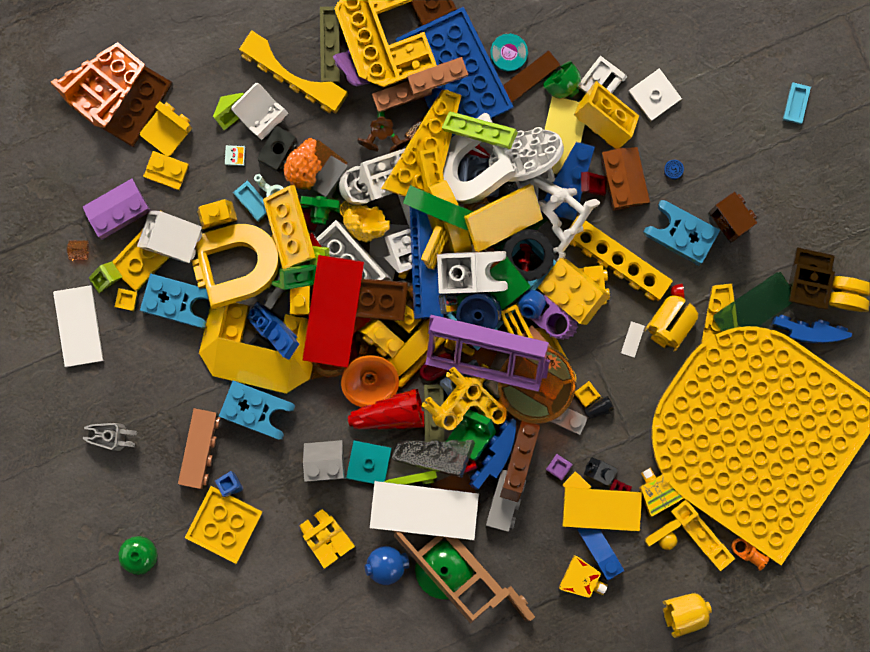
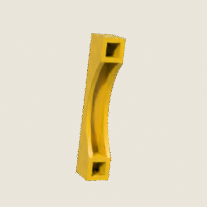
M252 30L239 48L243 59L250 63L254 61L258 64L257 67L265 73L267 71L274 74V79L281 83L285 81L289 84L291 90L296 93L302 92L311 103L316 101L321 104L320 108L329 114L331 112L336 114L348 96L347 91L333 82H311L288 72L275 59L268 40Z

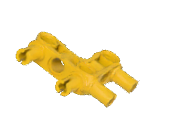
M485 364L481 365V367L489 369V367ZM455 367L449 370L451 374L447 372L446 377L456 385V388L444 403L439 406L431 397L425 400L427 404L425 402L422 403V407L433 415L432 418L436 426L446 430H453L462 421L463 415L471 406L478 411V414L490 418L495 424H501L506 419L507 407L509 406L504 394L497 401L482 387V383L486 379L476 376L464 377Z

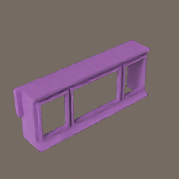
M435 315L430 316L429 343L425 365L446 370L455 367L463 374L534 391H539L542 378H547L550 360L546 359L549 342ZM436 337L456 341L454 360L433 356ZM466 343L510 354L507 373L460 362L462 344ZM516 356L539 361L536 380L513 375Z

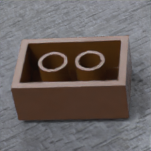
M735 191L717 203L708 212L730 243L757 224L755 213L751 209L748 210L746 208L744 198L740 194H736Z

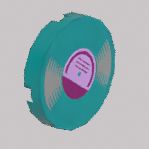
M511 33L503 34L492 43L490 55L493 64L498 69L512 72L520 69L525 64L528 48L525 41L518 35Z

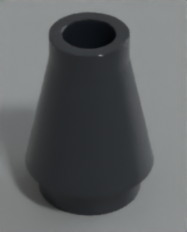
M602 396L584 410L588 418L592 419L611 414V411L615 409L610 398Z

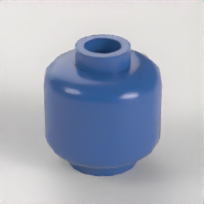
M536 290L526 291L519 301L518 309L526 318H538L545 308L546 299Z

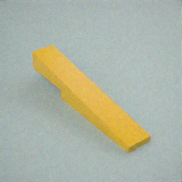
M437 148L418 151L423 188L428 193H430L428 187L444 180ZM428 215L432 231L436 226H440L446 232L442 220ZM449 237L441 254L452 253L448 243Z

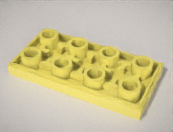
M552 96L545 130L558 134L564 145L561 158L552 167L554 175H558L576 141L581 143L585 124L574 116L579 102Z

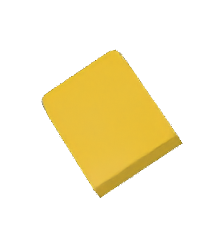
M574 472L563 484V487L592 488L577 472Z

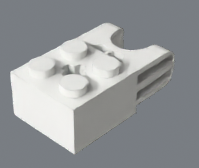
M506 252L437 254L439 293L507 290L508 284L506 281L495 280L490 275L491 265L496 261L505 260ZM458 270H462V275H458Z

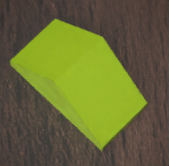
M109 262L99 266L89 279L98 293H101L120 280L122 275L114 263Z

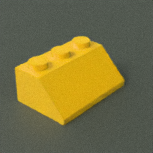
M597 81L594 82L579 102L574 116L580 122L587 125L595 134H598L615 149H619L632 138L639 118L637 113Z

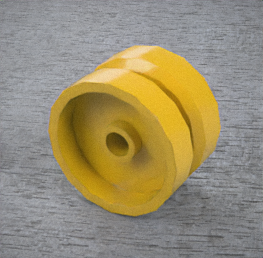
M834 276L832 289L837 292H831L829 305L850 311L868 312L870 301L864 297L870 296V283L856 278Z

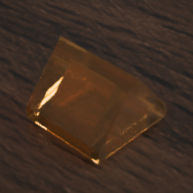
M69 241L67 246L68 259L88 260V241Z

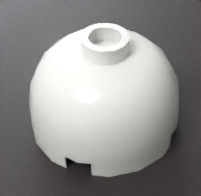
M360 166L347 170L339 182V190L342 197L353 205H363L372 201L366 183L359 184Z

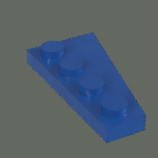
M576 141L553 184L566 189L575 188L577 194L573 198L580 202L582 195L581 172H588L595 146ZM547 192L544 200L549 202L552 195ZM563 202L553 210L557 216L570 220H575L577 213L567 202Z

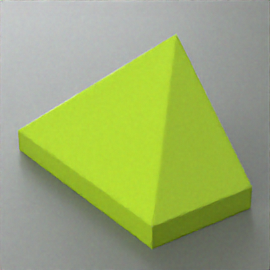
M244 93L220 97L213 117L223 130H226L239 119L231 108Z

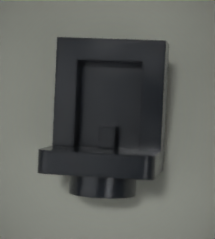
M591 457L586 465L584 475L611 487L619 469Z

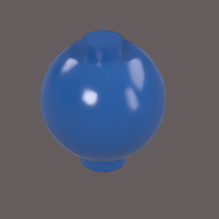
M382 546L373 550L369 555L367 564H365V572L376 583L390 585L402 577L404 569L409 568V559L406 553L400 554L393 547Z

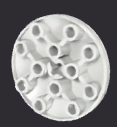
M541 127L525 132L517 131L518 134L512 145L513 151L508 154L516 174L508 181H516L518 188L527 185L525 180L529 179L531 181L530 178L538 175L550 182H554L555 175L552 167L559 161L564 151V145L560 136L555 132L542 130ZM494 148L489 159V167L499 160Z

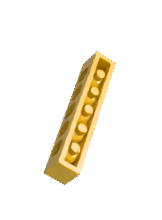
M585 220L582 225L583 231L574 236L570 245L573 247L579 246L582 249L581 252L589 258L595 257L600 266L603 265L605 269L607 267L612 269L616 277L621 280L623 278L628 280L632 288L637 291L639 289L644 291L645 296L651 301H659L673 280ZM588 234L591 237V241L584 243L581 241L580 236ZM599 244L604 245L606 253H598L596 246ZM615 255L620 256L622 264H614L612 257ZM628 267H636L638 274L635 276L630 275ZM651 277L654 281L653 286H646L644 278Z

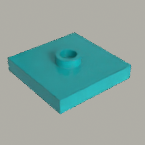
M354 441L346 478L372 484L375 481L385 482L392 448Z

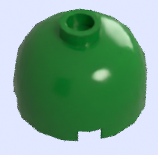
M569 61L561 65V70L557 73L554 71L543 84L548 93L555 98H566L568 96L571 98L579 91L581 74L577 67Z
M134 536L125 540L118 553L122 568L128 573L135 575L150 571L158 558L156 546H154L150 539L143 536Z

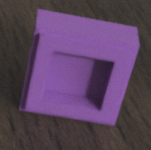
M556 454L546 470L562 481L573 464Z

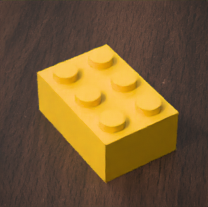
M560 258L538 286L542 293L579 324L584 325L590 322L610 296L608 292L568 259Z

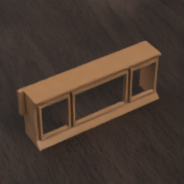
M394 531V537L470 624L489 607L493 609L510 594L506 587L502 589L458 538L445 537L476 573L453 593L422 557L440 542L444 536H436L417 552L403 536L406 532ZM481 578L496 596L473 615L458 597Z

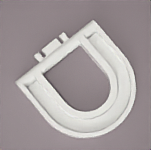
M484 113L477 118L492 122L488 113ZM455 135L451 138L443 169V177L449 184L459 204L478 202L515 176L516 172L508 157V154L513 151L512 147L507 149L493 145L499 160L473 180L462 182L458 178L459 163L465 154L482 141L460 135Z

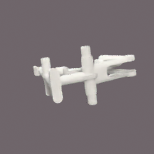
M538 175L530 178L531 181L527 179L525 182L527 185H533L537 201L538 188L552 195L549 202L541 200L538 201L540 210L553 224L552 230L561 241L558 247L553 248L554 254L556 252L559 253L558 261L560 258H565L566 253L564 251L574 236L583 231V223L593 208L598 207L600 202L597 199H592L585 202L582 206L573 198L577 194L575 188H561ZM563 202H567L580 215L573 226L563 232L560 228L562 222L553 210Z

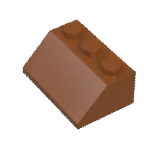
M638 147L619 148L602 152L600 157L612 210L615 211L650 203Z

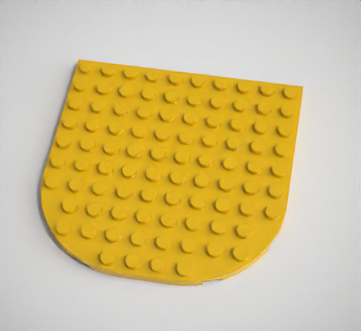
M751 326L725 330L705 340L690 354L660 398L654 413L651 429L654 457L662 475H666L670 480L668 483L684 499L770 557V559L782 565L869 436L870 393L802 345L780 332Z

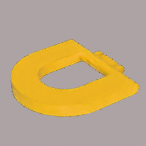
M235 224L203 233L200 241L195 246L198 259L192 260L199 289L206 287L210 306L213 309L246 300L262 293L274 281L279 269V254L273 239L264 230L248 224ZM237 246L249 247L257 253L258 262L250 274L215 285L207 255Z

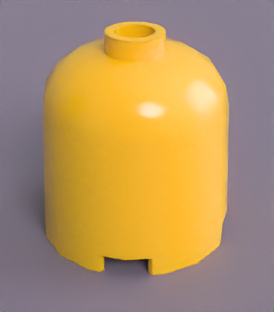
M691 593L663 601V604L666 605V608H663L667 626H672L674 632L671 634L674 638L700 630L708 625L709 613H712L709 602H705L704 598L699 594Z

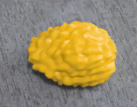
M354 205L352 209L348 208L344 212V226L351 236L358 241H372L374 238L384 236V233L390 229V221L385 220L383 211L379 210L378 207L368 208L367 205Z

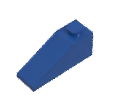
M577 529L606 580L624 571L600 529Z

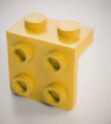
M159 101L155 106L157 112L142 129L140 135L169 157L192 130V127L187 117L183 114L178 116L174 113L175 108L169 103L163 104Z

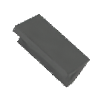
M331 155L315 177L316 183L311 188L327 197V199L336 200L340 195V178L351 168Z

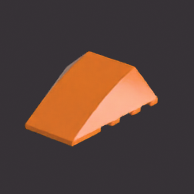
M119 43L100 52L91 61L83 62L82 66L74 71L66 72L62 78L51 81V84L64 100L97 127H106L145 67L143 62Z

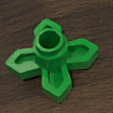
M301 196L300 201L302 208L310 209L309 218H311V223L326 225V220L329 219V212L340 213L341 204L339 200H331L323 196H316V198Z

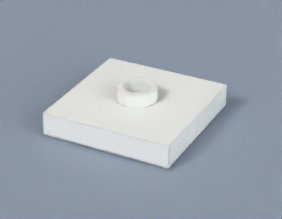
M660 68L628 91L650 122L682 99Z

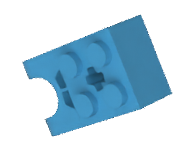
M660 200L658 208L668 217L669 225L666 229H657L652 226L646 227L643 231L644 235L700 266L720 230L665 200ZM689 235H694L696 237L697 242L694 241L693 243H691V238L689 237Z
M150 273L140 311L191 326L205 328L206 321L193 314L192 305L196 300H209L205 288L199 289L198 286ZM167 293L169 300H165V303H162L161 297Z
M232 381L219 417L282 440L284 434L271 424V415L276 410L291 412L294 410L295 405L239 382ZM247 401L249 408L242 411L240 404Z

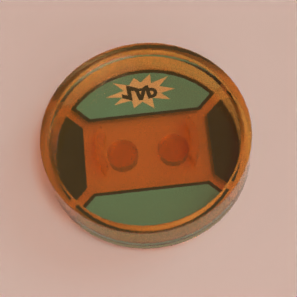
M548 346L546 359L550 360L547 378H542L539 391L498 382V393L502 404L509 413L524 422L537 424L552 421L562 415L573 400L576 387L574 370L568 359L552 347ZM516 356L513 375L536 380L539 361ZM509 357L501 367V372L507 373Z

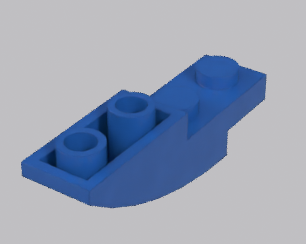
M256 302L250 310L247 319L261 336L268 338L278 352L289 360L299 346L296 340L297 336L271 311Z
M780 315L779 317H774L771 324L772 326L789 331L788 337L805 343H831L852 336V333L847 332L848 328L842 326L835 328L829 326L830 323L824 320L813 322L810 328L806 322L798 321V323L790 321V317Z
M505 420L500 425V432L497 436L494 435L489 441V446L486 450L492 455L488 454L481 463L483 464L481 469L474 471L471 475L469 485L472 488L479 489L488 476L496 479L502 471L514 443L516 420Z

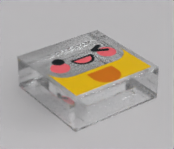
M456 293L439 294L441 314L457 311L458 301Z

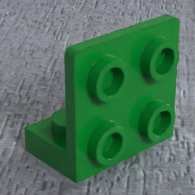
M468 409L463 415L462 421L444 443V447L476 461L496 433L492 420Z

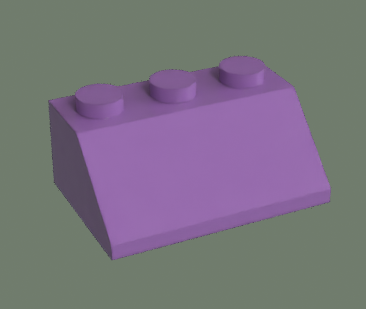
M133 179L83 206L90 224L101 240L151 211Z

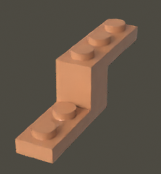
M462 57L411 74L407 76V82L373 93L372 96L378 113L429 96L432 94V89L468 77V72Z

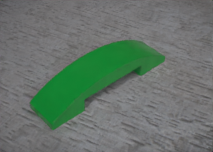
M410 185L403 201L404 204L469 231L464 216L473 211Z

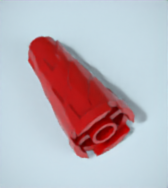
M412 389L411 391L393 395L391 398L379 400L374 404L352 411L351 415H348L349 426H353L354 429L363 430L424 427L425 418L424 411L421 408L422 400L418 389Z

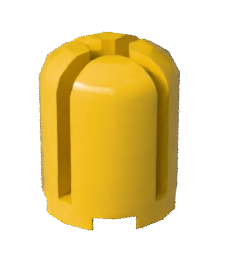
M669 296L666 298L645 328V331L648 329L652 334L651 339L663 348L666 345L675 348L673 351H677L698 320L696 308L689 303L670 330H666L686 301L682 297Z

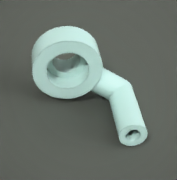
M260 174L254 177L259 187L267 192V197L284 189L280 185L270 186Z

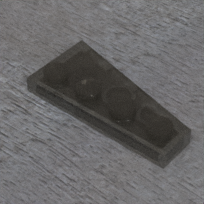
M432 440L431 442L398 441L392 459L396 462L462 478L475 442L474 440H450L449 442H440L439 440Z

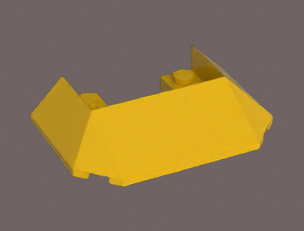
M340 0L337 2L334 9L360 78L381 87H386L407 79V76L437 66L425 32L388 45L377 14L412 2L413 0Z
M232 303L215 309L210 306L199 354L212 376L286 394L310 380L314 362L302 360L308 326L307 318L285 314L283 323L293 331L299 343V346L288 360L278 350L275 351L241 343L250 306L239 303Z

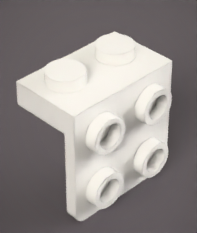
M255 83L231 108L249 130L261 140L269 135L271 130L278 123L282 122L288 114L259 83Z

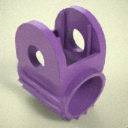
M544 294L543 296L549 308L542 316L531 320L540 328L545 329L546 333L550 334V337L562 340L573 337V334L577 333L578 322ZM561 316H564L567 320V328L562 334H558L555 328L556 321Z

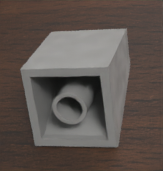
M343 440L304 443V482L346 479Z

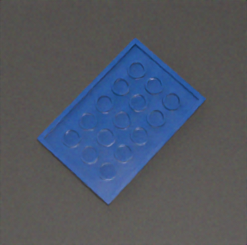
M464 7L395 39L396 42L425 32L436 65L460 57L464 61L468 77L432 89L431 95L423 97L429 110L441 90L444 89L462 95L457 113L469 117L478 118L482 114L488 113L490 118L493 119L514 108Z

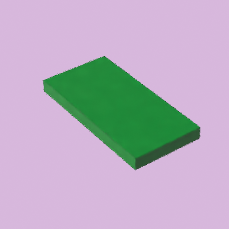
M508 257L490 269L492 278L498 281H506L508 284V289L505 291L489 292L500 302L502 310L531 287ZM461 293L454 298L457 306L459 307L464 298L471 293ZM454 301L452 303L449 302L447 306L456 305ZM476 312L478 317H482L480 312Z

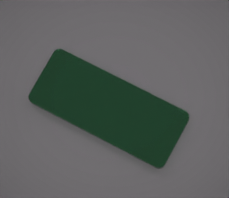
M776 272L715 313L713 320L721 332L737 327H758L792 304V302H788L791 287L783 274Z

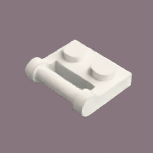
M600 56L583 77L578 88L587 93L595 81L603 85L612 73L616 77L607 87V90L613 93L621 81H625L627 76Z

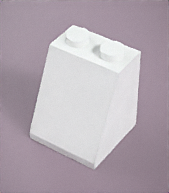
M149 211L137 247L181 262L190 263V260H193L196 253L194 249L196 243L201 239L202 227L161 211Z

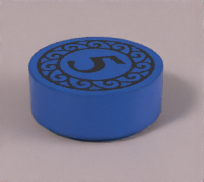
M670 160L664 167V173L670 179H678L684 171L683 164L678 160Z

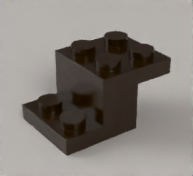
M797 247L789 280L791 291L788 302L827 310L835 271H832L835 255Z

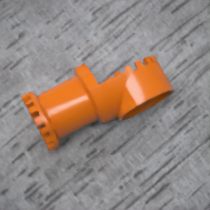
M736 538L732 541V551L745 561H750L756 565L759 571L769 561L770 557L756 550L757 548L742 538ZM739 541L744 542L746 545L743 552H737L735 549V545Z

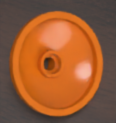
M362 356L349 363L348 368L344 369L341 377V387L345 397L351 403L364 407L374 404L376 401L393 397L399 387V376L396 368L388 360L379 356Z

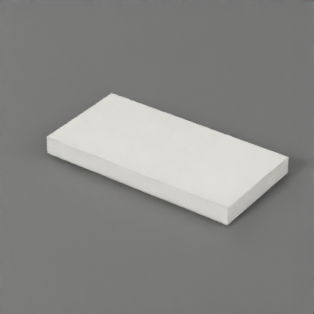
M92 286L54 291L65 367L104 361Z

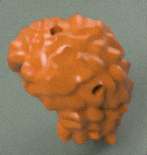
M312 138L306 139L297 149H294L284 164L285 179L300 190H311V187L316 183V174L322 169L321 161L315 155L317 141Z

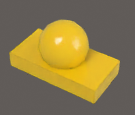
M678 519L672 520L646 537L644 542L647 546H651L658 541L662 549H673L677 544V537L672 531L680 527L681 523Z

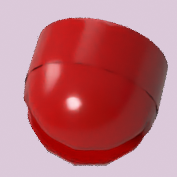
M683 284L674 285L671 288V296H679L685 299Z

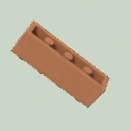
M193 409L178 481L179 485L203 489V485H207L209 474H206L207 466H211L213 455H210L211 447H215L217 439L214 436L215 428H219L221 420L218 417V413Z

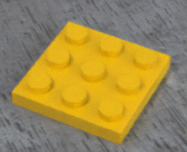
M211 486L185 538L237 564L263 511L231 495L223 497L219 489Z

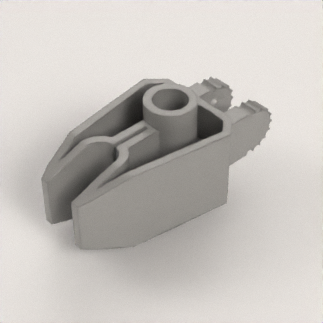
M104 423L84 427V429L93 430L95 434H100L92 438L83 437L90 444L120 451L124 446L135 447V443L131 441L125 442V435L134 436L137 431L126 430L123 424Z

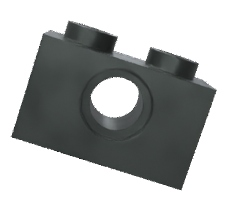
M275 126L257 158L258 161L277 172L280 169H284L289 153H292L297 148L296 136ZM275 147H284L283 153L275 154Z

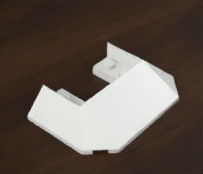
M405 149L361 163L359 184L366 183L371 200L392 194L381 188ZM398 195L409 229L384 237L390 255L384 258L398 273L412 269L410 206L403 203L404 196Z

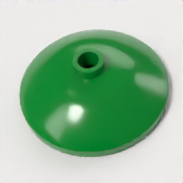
M448 541L438 542L422 556L453 593L473 576V569ZM416 562L415 573L420 587L432 597L449 599ZM442 567L448 568V572L446 574L441 573L440 570Z

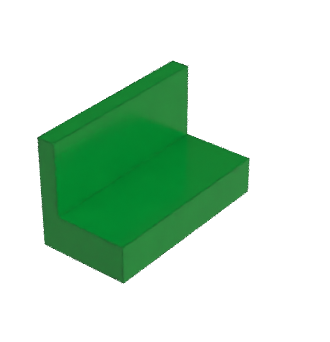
M310 264L280 269V280L272 281V285L283 290L314 285L317 265Z

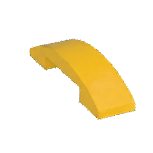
M446 180L428 187L430 194L458 205ZM443 221L449 237L448 243L451 252H472L468 231Z
M425 319L418 330L402 346L394 358L389 357L387 359L396 368L398 376H401L428 349L430 319Z
M686 499L671 511L675 518L679 520L681 526L719 571L735 560L733 555L718 540Z

